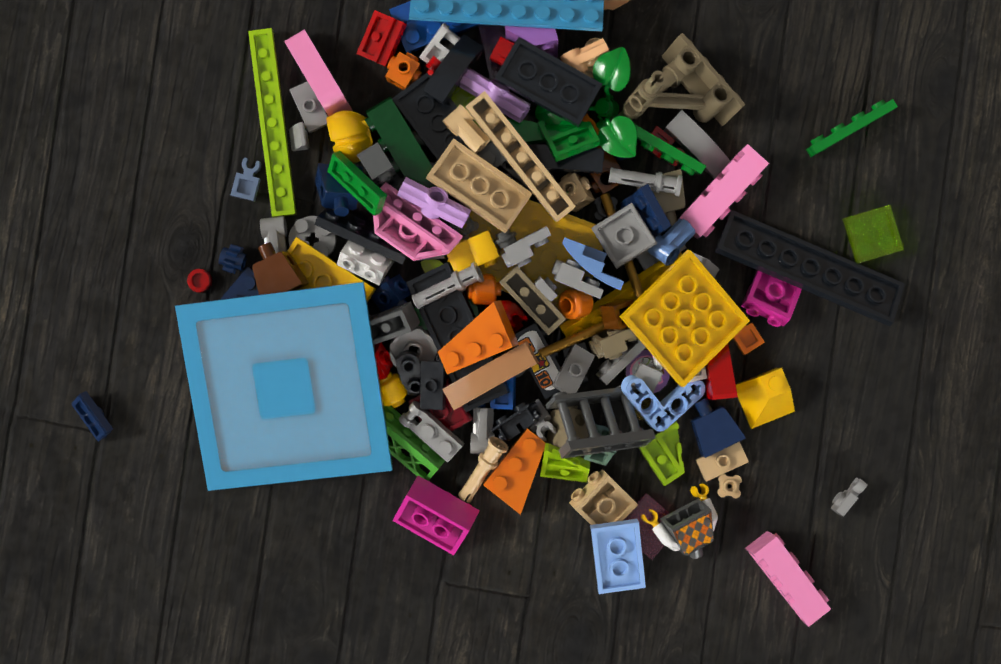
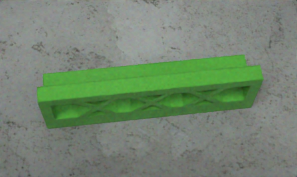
M383 406L387 434L392 438V442L389 441L390 454L416 476L429 481L445 460L412 430L400 423V413L391 406ZM401 449L407 450L410 453V457L405 456ZM419 464H423L430 472L428 474L425 473Z

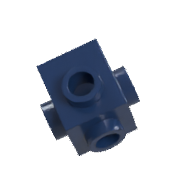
M398 274L393 278L385 277L371 298L382 312L407 303L406 299L412 294L406 282Z

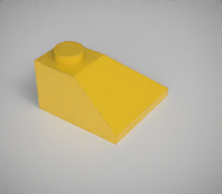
M774 368L736 384L738 400L750 429L795 412L791 389L782 368Z

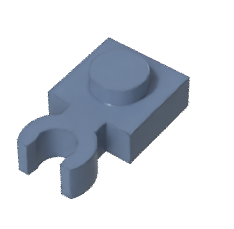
M244 158L242 161L244 172L243 174L236 172L231 196L255 202L261 181L260 178L255 177V174L260 171L261 162L256 161L255 167L250 169L248 168L249 159Z

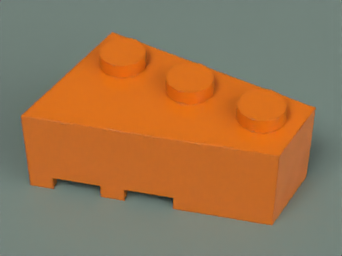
M501 300L490 304L438 351L447 374L519 345Z
M529 428L524 430L498 463L497 468L483 482L487 489L520 515L546 443Z

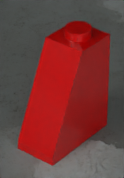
M727 343L705 366L707 379H704L706 398L711 400L738 398L729 345Z

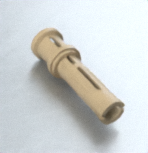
M497 437L489 438L487 448L478 456L479 463L462 490L458 493L460 499L465 501L467 498L466 502L470 503L490 470L497 468L499 458L508 450V446L503 440Z

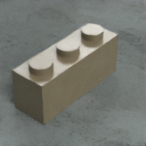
M518 265L499 281L548 335L566 320L560 310L541 293L534 282Z

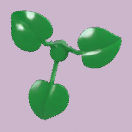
M623 47L604 53L595 61L593 77L605 85L606 98L599 99L595 106H590L588 111H596L599 116L607 117V126L602 127L598 132L600 146L603 150L616 157L633 158L636 157L638 138L636 125L628 117H615L619 112V105L612 99L613 95L609 92V88L613 91L623 90L630 79V58ZM537 105L535 116L539 121H545L546 124L560 125V121H566Z

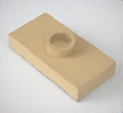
M740 441L707 458L700 457L695 459L706 482L749 462Z

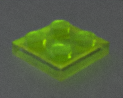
M890 205L843 219L856 263L904 250Z

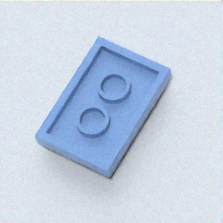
M638 519L590 525L598 593L604 594L646 588Z

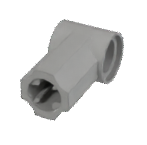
M285 216L260 219V231L265 244L271 242L276 253L287 251V223Z
M473 409V432H471L470 454L484 452L488 446L489 438L495 437V433L491 431L494 424V409Z

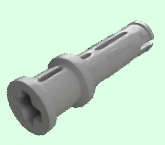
M611 167L608 183L612 182L637 187L648 184L655 193L659 194L661 191L673 193L679 197L683 176L663 175L662 172L654 175Z
M474 261L470 267L459 272L457 270L452 272L450 278L417 294H413L412 300L415 306L420 309L456 290L464 291L467 286L477 281L483 282V274L478 264Z

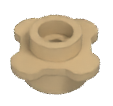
M726 474L720 475L718 477V495L720 497H740L739 484L742 482L739 475H734L733 477Z

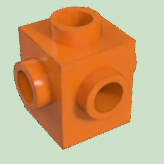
M399 52L397 57L393 56L387 65L389 70L385 75L386 80L404 90L422 76L420 71L421 65L418 63L419 59L411 53L407 52L405 55Z

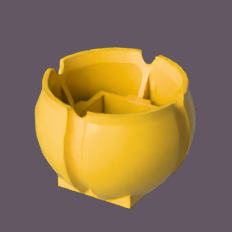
M339 111L326 118L330 140L335 142L333 151L334 153L341 151L353 164L360 162L357 154L373 145L370 129L365 121L367 117L353 111Z

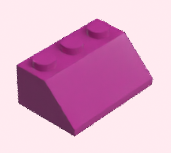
M417 476L393 521L448 553L455 555L480 510L437 487L430 481Z

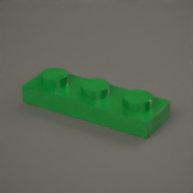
M341 151L333 153L327 172L374 216L380 214L387 194Z

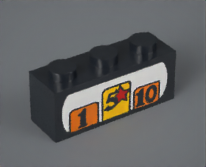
M535 323L518 332L515 336L519 345L526 341L529 343L539 363L528 369L542 395L547 399L559 392L552 384L561 369L557 362L560 356L556 352L544 358L540 357L538 350L548 346L545 339L549 337Z

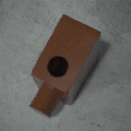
M271 242L258 247L263 260L253 264L252 269L259 295L293 291L309 284L289 252L281 251L276 253Z

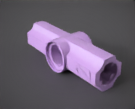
M468 69L460 81V88L475 97H478L485 91L503 114L518 123L523 121L530 110L531 104L509 92L510 89L495 80H489L473 69Z
M407 177L397 194L399 197L420 207L422 214L427 218L437 219L440 217L460 228H463L471 213V210L449 199L447 192L442 188H427Z

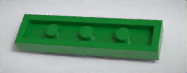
M884 99L871 106L873 111L866 115L864 111L856 114L851 118L852 123L847 126L841 123L832 128V134L826 138L822 134L811 140L812 146L807 148L806 151L810 158L891 112L898 107L894 99L887 103Z
M636 125L637 140L641 141V147L650 152H653L655 149L662 153L660 158L671 164L674 161L682 165L681 170L691 176L694 173L702 174L706 165Z

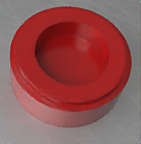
M195 269L188 275L187 283L191 290L203 293L210 289L212 277L206 270Z

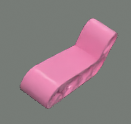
M305 29L285 40V44L327 115L331 116L339 111H353Z

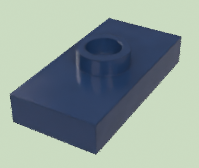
M87 391L79 394L71 403L98 442L113 430L105 418L102 409L95 404Z

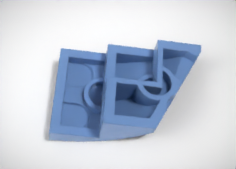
M564 237L562 243L577 263L600 281L621 291L624 281L602 272L607 253Z

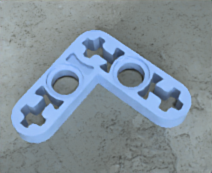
M635 375L625 377L621 384L622 392L645 422L655 431L659 432L666 430L705 393L704 383L698 380L688 383L685 387L678 385L659 402L645 382ZM635 383L636 389L641 393L637 395V393L632 391L631 384ZM694 384L695 391L691 392V386ZM646 398H650V406L646 409H642V401ZM679 398L680 406L672 410V402ZM660 416V423H657L656 418Z

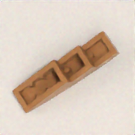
M526 341L442 390L453 410L536 365L539 361Z

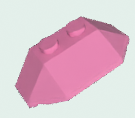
M385 182L380 188L387 194V198L382 212L378 215H373L375 234L413 261L449 254L462 240L463 236L440 219L427 218L422 214L420 207L397 195L398 190Z

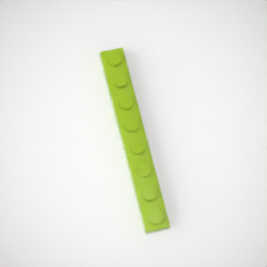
M273 29L248 31L272 217L297 215Z

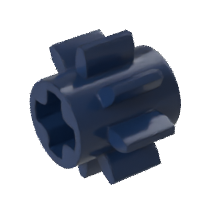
M230 244V248L223 247L219 256V264L224 265L222 270L236 274V270L242 271L247 261V254L242 253L244 248L234 244Z

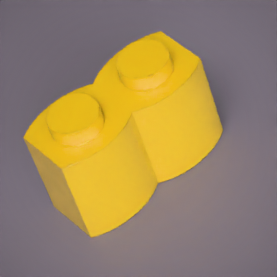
M487 230L458 243L447 254L453 270L459 272L470 267L474 261L478 266L483 264L484 268L498 263L496 258L500 257V253L490 231Z

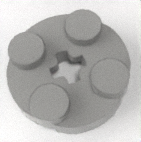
M307 216L297 220L289 233V246H291L296 237L310 245V242L306 241V239L314 232L315 237L319 238V242H315L312 247L329 257L336 247V234L314 225L317 216Z
M417 326L412 332L390 340L389 353L395 367L396 358L399 353L409 350L410 346L418 347L417 355L420 362L424 360L434 361L437 354V348L430 333L421 326ZM406 363L404 366L411 367L412 364Z

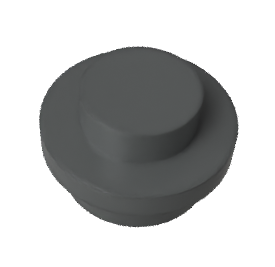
M509 229L506 233L501 231L496 234L497 239L494 240V243L498 244L500 249L517 241L515 237L517 234L515 231L510 232Z

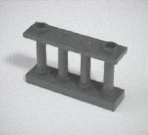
M621 385L611 389L567 394L566 392H558L546 404V409H559L566 432V443L559 449L561 459L645 447L656 438L653 429L643 430V428H640L634 407L622 392ZM631 386V387H632V391H634L635 393H637L638 390L636 389V387H635V386ZM610 401H622L631 431L623 433L619 430ZM601 403L610 431L609 435L602 436L598 433L589 404ZM580 405L589 437L580 439L576 435L569 406Z

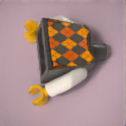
M699 484L701 493L698 492L696 486H692L691 494L698 499L660 518V524L657 521V512L649 509L653 515L650 521L647 520L644 514L641 515L645 523L651 524L654 527L652 530L663 545L673 551H680L684 556L690 555L693 559L702 557L704 553L702 548L714 540L713 531L718 520V515L710 498H707L709 488L705 484Z

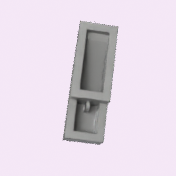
M683 110L664 129L681 146L680 149L690 157L706 165L704 170L712 178L715 179L730 162L717 144Z

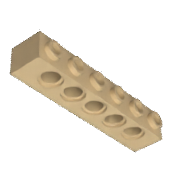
M485 91L465 106L555 222H558L576 207Z

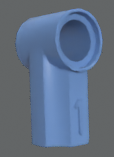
M679 219L663 236L658 235L655 237L658 244L650 248L648 253L666 266L671 265L677 259L680 249L693 237L695 229L685 219Z

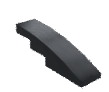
M527 144L549 173H553V171L602 173L603 148H592L555 162L547 145ZM506 161L505 169H513L508 161Z

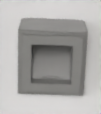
M299 122L290 127L289 134L292 151L308 150L310 147L306 125L303 122Z
M640 363L635 376L642 379L653 393L663 373Z

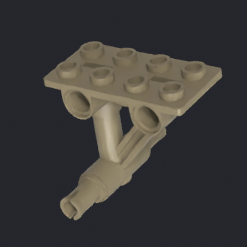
M681 33L662 55V58L668 65L662 71L653 72L649 79H645L639 84L623 104V110L618 116H625L631 120L637 119L648 107L691 109L698 121L702 123L708 122L714 117L724 126L745 106V103L725 82L723 76L718 74L711 66L708 59L697 50L693 42ZM682 84L690 94L663 92L669 87H677Z

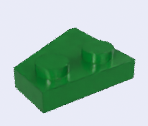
M545 121L538 122V128L555 162L600 146V139L591 122H581L579 127L568 121H560V125L546 124Z

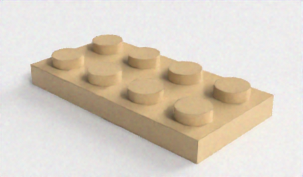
M454 138L426 177L428 181L445 190L447 194L504 233L508 231L533 194Z

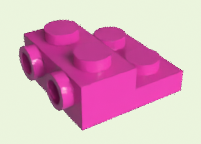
M757 270L741 307L745 308L746 313L751 316L757 317L760 315L767 318V322L772 326H785L792 317L802 289Z

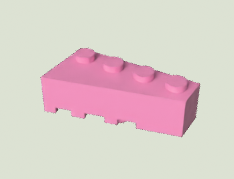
M747 144L685 210L678 220L685 219L695 229L693 236L696 239L702 235L706 238L715 228L712 224L718 218L722 220L731 211L728 207L734 201L738 203L746 195L747 192L744 190L750 184L754 186L763 176L761 172L769 163Z
M766 531L745 549L803 623L809 627L831 610L827 604L829 599L821 589L816 590L812 584L815 581L806 570L802 571L798 565L800 563L792 552L787 551L781 537L777 533L773 535Z

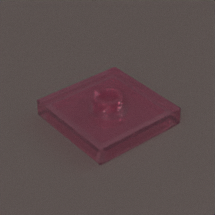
M645 493L637 502L638 506L624 520L638 519L642 552L653 560L665 545L661 543L652 529L654 527L651 524L645 523L641 515L644 514L647 520L650 521L653 515L649 509L657 512V521L660 524V518L670 513Z

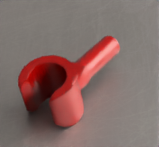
M435 56L425 65L429 68L427 71L428 75H432L441 63Z

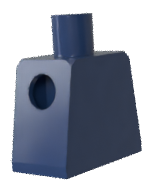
M318 163L315 182L322 206L334 209V213L337 216H346L349 210L356 209L358 200L327 172L329 164ZM357 166L363 172V167Z
M708 398L695 403L700 416L692 419L691 424L702 457L707 458L746 439L723 406L712 409Z

